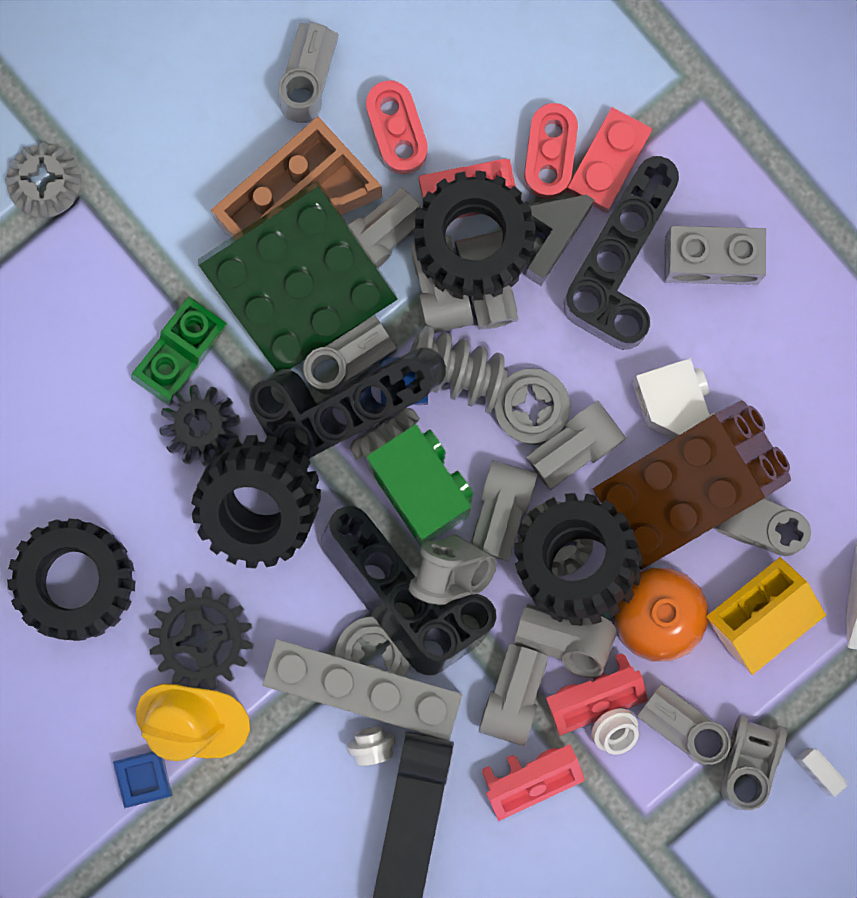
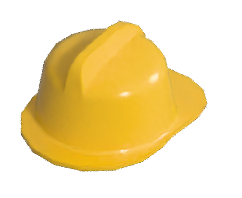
M160 684L149 688L140 697L136 708L137 725L141 731V736L145 738L149 748L157 756L168 761H184L192 757L206 759L226 757L237 752L245 744L250 732L249 715L243 705L231 695L216 690L186 687L178 684Z

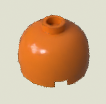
M650 568L640 572L641 580L639 586L633 585L631 588L634 597L629 604L622 600L618 604L621 611L614 616V625L621 643L634 655L651 662H671L688 655L702 641L709 624L706 617L708 615V603L701 587L687 574L672 568Z

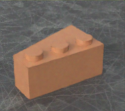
M317 116L213 207L211 212L218 225L231 238L316 181L320 183L341 215L382 198V185Z

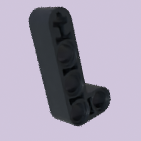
M652 156L644 160L639 166L571 283L563 303L564 312L573 324L621 350H630L637 347L647 335L650 327V316L647 310L638 302L618 292V289L670 201L679 181V172L676 165L670 159L662 156ZM655 174H659L663 177L662 183L657 187L650 202H648L642 196L649 184V180ZM626 212L638 213L643 218L645 227L638 232L628 231L622 226L620 216ZM603 252L615 253L620 258L622 267L616 272L603 271L597 263V256ZM580 292L592 293L597 298L599 307L592 313L580 312L573 303V297ZM621 315L632 316L639 324V333L632 337L621 335L615 328V319Z
M424 347L418 348L318 402H315L298 373L290 369H279L253 386L249 394V403L266 435L278 438L276 444L285 447L287 442L296 447L294 455L298 458L305 455L309 459L422 400L443 382L446 376V365L444 359L435 350ZM420 370L424 376L405 385L403 378L411 371L417 372ZM271 386L281 391L284 397V404L276 401L273 397ZM371 386H375L383 391L386 396V404H381L375 400L371 392ZM333 407L342 410L346 416L347 425L336 420L333 414ZM295 428L302 430L306 434L308 445L303 444L297 439Z
M344 506L332 514L321 538L322 548L326 556L408 663L418 673L423 675L441 673L478 647L485 639L497 619L496 609L487 597L480 594H471L460 598L443 611L437 604H431L416 598L409 591L410 582L415 578L414 574L370 517L363 510L354 506ZM374 565L379 567L383 571L385 578L376 579L371 577L367 573L365 566ZM394 603L407 604L411 607L414 616L405 617L399 614ZM461 615L474 617L479 624V629L467 627L463 623ZM432 640L437 642L443 650V655L431 654L426 650L424 641Z
M406 732L373 898H423L454 741Z

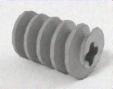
M429 325L424 326L417 334L410 352L422 347L431 348L441 355L446 365V376L443 382L432 392L437 393L445 383H449L450 399L455 400L463 389L467 390L468 406L472 407L483 396L485 397V412L490 414L501 395L507 379L508 366L504 368L503 354L499 352L494 353L487 361V350L480 345L469 355V342L465 339H460L451 349L450 333L443 332L434 341V329ZM420 370L415 372V379L424 376Z

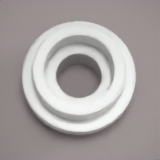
M618 708L610 710L601 715L595 722L591 733L592 739L598 748L607 751L609 754H623L629 751L638 740V721L633 713L627 709Z
M370 727L354 734L355 739L347 744L348 753L354 756L356 764L368 766L382 763L393 757L392 746L395 745V738L392 733L383 732L382 727Z

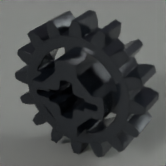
M211 587L204 588L201 598L196 597L192 588H186L185 601L180 602L175 597L170 596L167 599L172 610L169 613L158 610L155 612L154 615L163 623L161 628L149 629L148 634L159 638L160 644L152 647L149 651L152 655H163L165 659L157 668L159 672H165L171 668L175 671L172 678L173 684L179 685L187 677L190 678V687L199 688L201 680H206L209 688L214 690L218 688V676L222 675L229 682L235 679L234 673L230 669L234 664L242 667L247 666L248 662L240 656L242 649H253L254 643L243 640V633L253 629L252 623L239 622L238 618L245 611L243 606L239 605L231 610L227 607L231 595L223 593L216 601L213 600V590ZM203 607L218 610L226 617L228 623L216 625L207 620ZM185 612L186 624L179 635L170 638L171 629L175 621ZM201 626L203 631L216 634L223 632L222 635L213 637V640L206 643L207 651L202 652L198 646L187 644L181 646L182 642L190 641V638L196 636V627ZM233 640L228 657L218 666L216 655L222 644ZM186 653L196 659L200 672L186 668L174 655Z

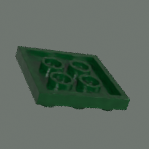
M318 181L198 259V266L275 371L279 369H292L304 361L313 350L329 345L398 300L391 285Z

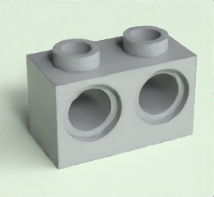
M670 226L665 236L664 283L758 285L766 276V228Z

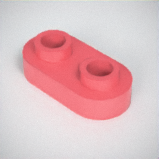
M380 82L368 93L366 109L382 160L386 167L395 173H414L426 161L427 141L410 91L399 82ZM392 101L398 105L399 109L395 114L387 115L382 112L381 106L385 102ZM408 145L412 148L413 153L409 158H400L395 153L397 147Z
M551 103L542 106L535 112L531 121L524 179L530 192L543 199H552L562 195L567 190L572 177L578 123L574 113L562 104ZM549 124H557L561 128L562 134L555 138L549 137L545 133V127ZM544 169H550L556 174V180L552 183H544L539 178V173Z

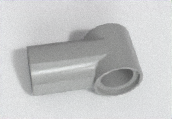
M313 22L299 23L286 72L279 82L280 106L285 116L294 122L305 123L311 121L321 110L322 94L339 37L337 32L330 30L325 25ZM298 88H305L313 94L307 102L303 103L291 101L288 96L293 90Z
M401 187L364 219L359 217L348 224L378 268L392 255L391 251L414 232L415 216L417 209H421V206L410 193Z
M501 231L457 240L455 241L457 256L467 260L488 258L501 247L503 234ZM509 285L503 288V294L493 297L491 293L483 295V300L473 301V296H471L479 330L493 329L518 321L514 295Z
M445 236L447 246L454 253L451 236ZM415 243L411 244L416 275L418 276L421 293L418 295L424 325L432 326L434 333L474 325L468 295H463V299L452 297V291L445 289L442 292L435 287V281L431 277L427 279L422 271L421 263L417 260Z
M374 315L326 347L313 350L306 357L303 372L306 380L316 391L322 394H333L344 388L348 382L398 351L376 315ZM326 359L336 361L339 365L337 377L328 383L317 381L315 378L316 366Z
M599 400L573 417L565 424L566 428L547 440L526 457L532 469L538 473V477L549 490L553 489L588 462L594 463L627 439Z
M492 460L480 500L484 503L471 540L473 545L491 554L496 559L510 560L522 514L527 513L538 473Z
M527 604L519 622L514 645L561 659L566 669L578 676L596 678L601 676L604 671L617 632L613 623L602 616V622L592 625L589 618H584L582 626L571 625L568 618H564L562 622L556 621L551 618L548 611L543 613L538 607Z
M509 643L495 691H491L480 723L479 733L525 746L535 716L537 705L534 702L546 669L548 655Z
M662 683L637 715V718L687 754L695 763L708 766L721 762L729 753L731 740L725 728L710 720ZM702 730L713 731L720 739V749L714 757H703L695 749L694 739Z

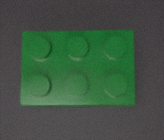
M415 424L366 456L369 471L419 546L422 547L424 542L436 540L469 518L472 507L470 503H472L471 500L474 494L458 470L450 475L444 466L446 452L432 430L429 429L422 433L417 424Z

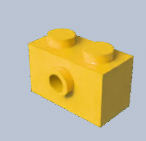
M779 557L706 617L725 648L753 675L827 615L809 583L783 558Z

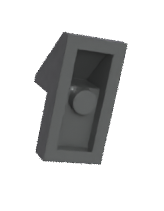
M581 195L530 206L532 210L531 218L532 221H535V228L548 237L544 240L538 236L534 241L533 253L531 254L530 265L527 268L525 277L542 286L591 210L594 202L593 198L588 195Z

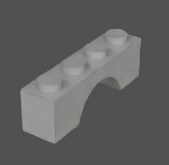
M278 639L275 641L262 685L447 741L450 740L463 695Z

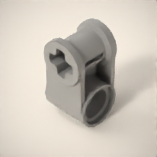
M767 497L714 527V530L725 536L749 545L758 546L781 556H790L805 548L811 536L810 524L803 515L776 504ZM787 522H791L794 524L793 532L799 536V540H792L785 546L780 543L781 534L776 532L775 528L776 526L783 527Z
M450 535L447 538L436 541H426L422 544L420 551L423 560L418 576L411 580L409 591L416 598L424 602L438 605L447 604L451 600L471 594H479L489 585L495 574L496 558L458 535Z
M741 714L738 716L732 731L730 750L720 787L722 798L728 806L736 810H754L766 803L770 795L776 768L785 747L787 728L778 726L775 730L748 722L747 716ZM748 738L766 743V746L749 741ZM743 774L751 777L756 784L754 798L746 803L740 801L735 796L733 790L736 779Z

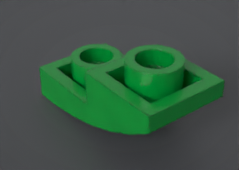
M188 296L161 330L159 340L132 372L131 380L170 406L174 401L172 395L176 392H181L226 328L227 323Z

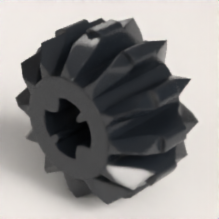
M192 385L189 389L191 401L186 402L182 395L176 392L172 395V398L180 407L176 412L170 408L162 409L161 415L168 420L174 421V424L160 427L159 432L163 437L176 436L166 447L171 454L177 453L185 447L182 454V461L185 464L190 465L194 460L196 452L199 451L202 465L207 466L211 461L209 450L214 449L217 452L220 447L225 449L220 444L222 440L229 442L236 438L239 439L237 434L226 430V427L237 426L241 423L239 415L235 414L224 415L234 405L229 397L222 399L215 405L218 398L217 388L210 387L206 392L204 400H202L198 386ZM199 415H206V421L212 428L207 434L201 431L202 437H194L195 431L189 426L190 421L194 417L199 421Z

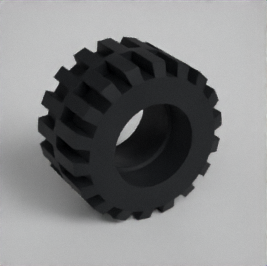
M465 171L456 173L455 180L448 183L446 178L436 184L437 190L433 194L428 191L422 199V208L417 209L414 229L417 260L420 261L422 271L427 279L431 277L435 281V287L442 292L445 289L452 291V297L463 299V295L473 296V301L483 300V295L492 293L493 297L503 294V288L508 285L512 288L519 281L520 274L526 271L530 263L535 237V221H532L531 218L532 210L528 201L525 203L522 201V192L515 185L511 189L505 185V178L496 175L494 180L486 178L485 171H476L475 177H466ZM467 213L487 215L496 221L502 230L503 241L501 247L493 255L482 260L461 258L453 253L446 243V229L450 223Z
M247 435L243 444L236 438L229 441L225 449L220 447L208 463L193 494L191 504L195 508L191 514L193 523L201 524L197 531L202 541L209 539L212 542L209 549L216 555L221 551L227 554L228 558L226 561L236 565L239 559L246 561V568H257L258 563L263 561L267 568L275 566L279 557L287 561L294 555L296 548L300 549L305 543L318 512L321 489L316 488L319 482L317 472H308L307 470L311 463L305 455L299 458L294 455L296 447L288 442L285 447L277 445L278 438L267 435L265 441L261 442L258 440L257 435ZM243 487L259 489L274 499L280 512L272 515H261L251 512L238 501L234 490Z
M576 493L565 494L566 502L558 504L555 497L545 501L548 509L542 513L535 508L529 514L533 522L531 526L522 523L518 531L522 542L515 543L514 554L518 559L515 567L530 598L533 599L536 606L543 613L548 611L551 618L562 622L564 618H568L571 625L582 626V620L589 618L593 625L602 622L600 615L609 611L612 617L621 611L618 604L622 600L629 604L634 597L631 588L633 585L639 586L641 573L639 566H642V556L628 520L622 512L617 513L612 503L605 500L602 504H599L596 495L587 493L584 500L579 501ZM577 539H591L605 546L606 553L602 565L588 578L578 581H567L553 574L552 565L558 551L567 543Z
M68 518V521L57 519L48 522L49 526L35 528L30 532L32 537L27 542L21 541L16 549L20 552L16 560H10L8 568L13 570L12 579H7L8 590L13 591L14 599L11 602L14 609L19 610L23 615L21 619L28 626L36 628L38 633L60 640L82 641L86 640V638L98 637L104 634L105 630L110 626L115 627L122 620L119 618L124 610L128 611L132 601H129L131 591H135L136 581L132 580V571H135L133 562L129 560L126 554L128 551L124 545L107 530L80 519ZM68 552H79L90 557L96 564L99 574V583L94 596L84 606L76 609H66L55 604L50 598L46 586L49 568L57 558Z

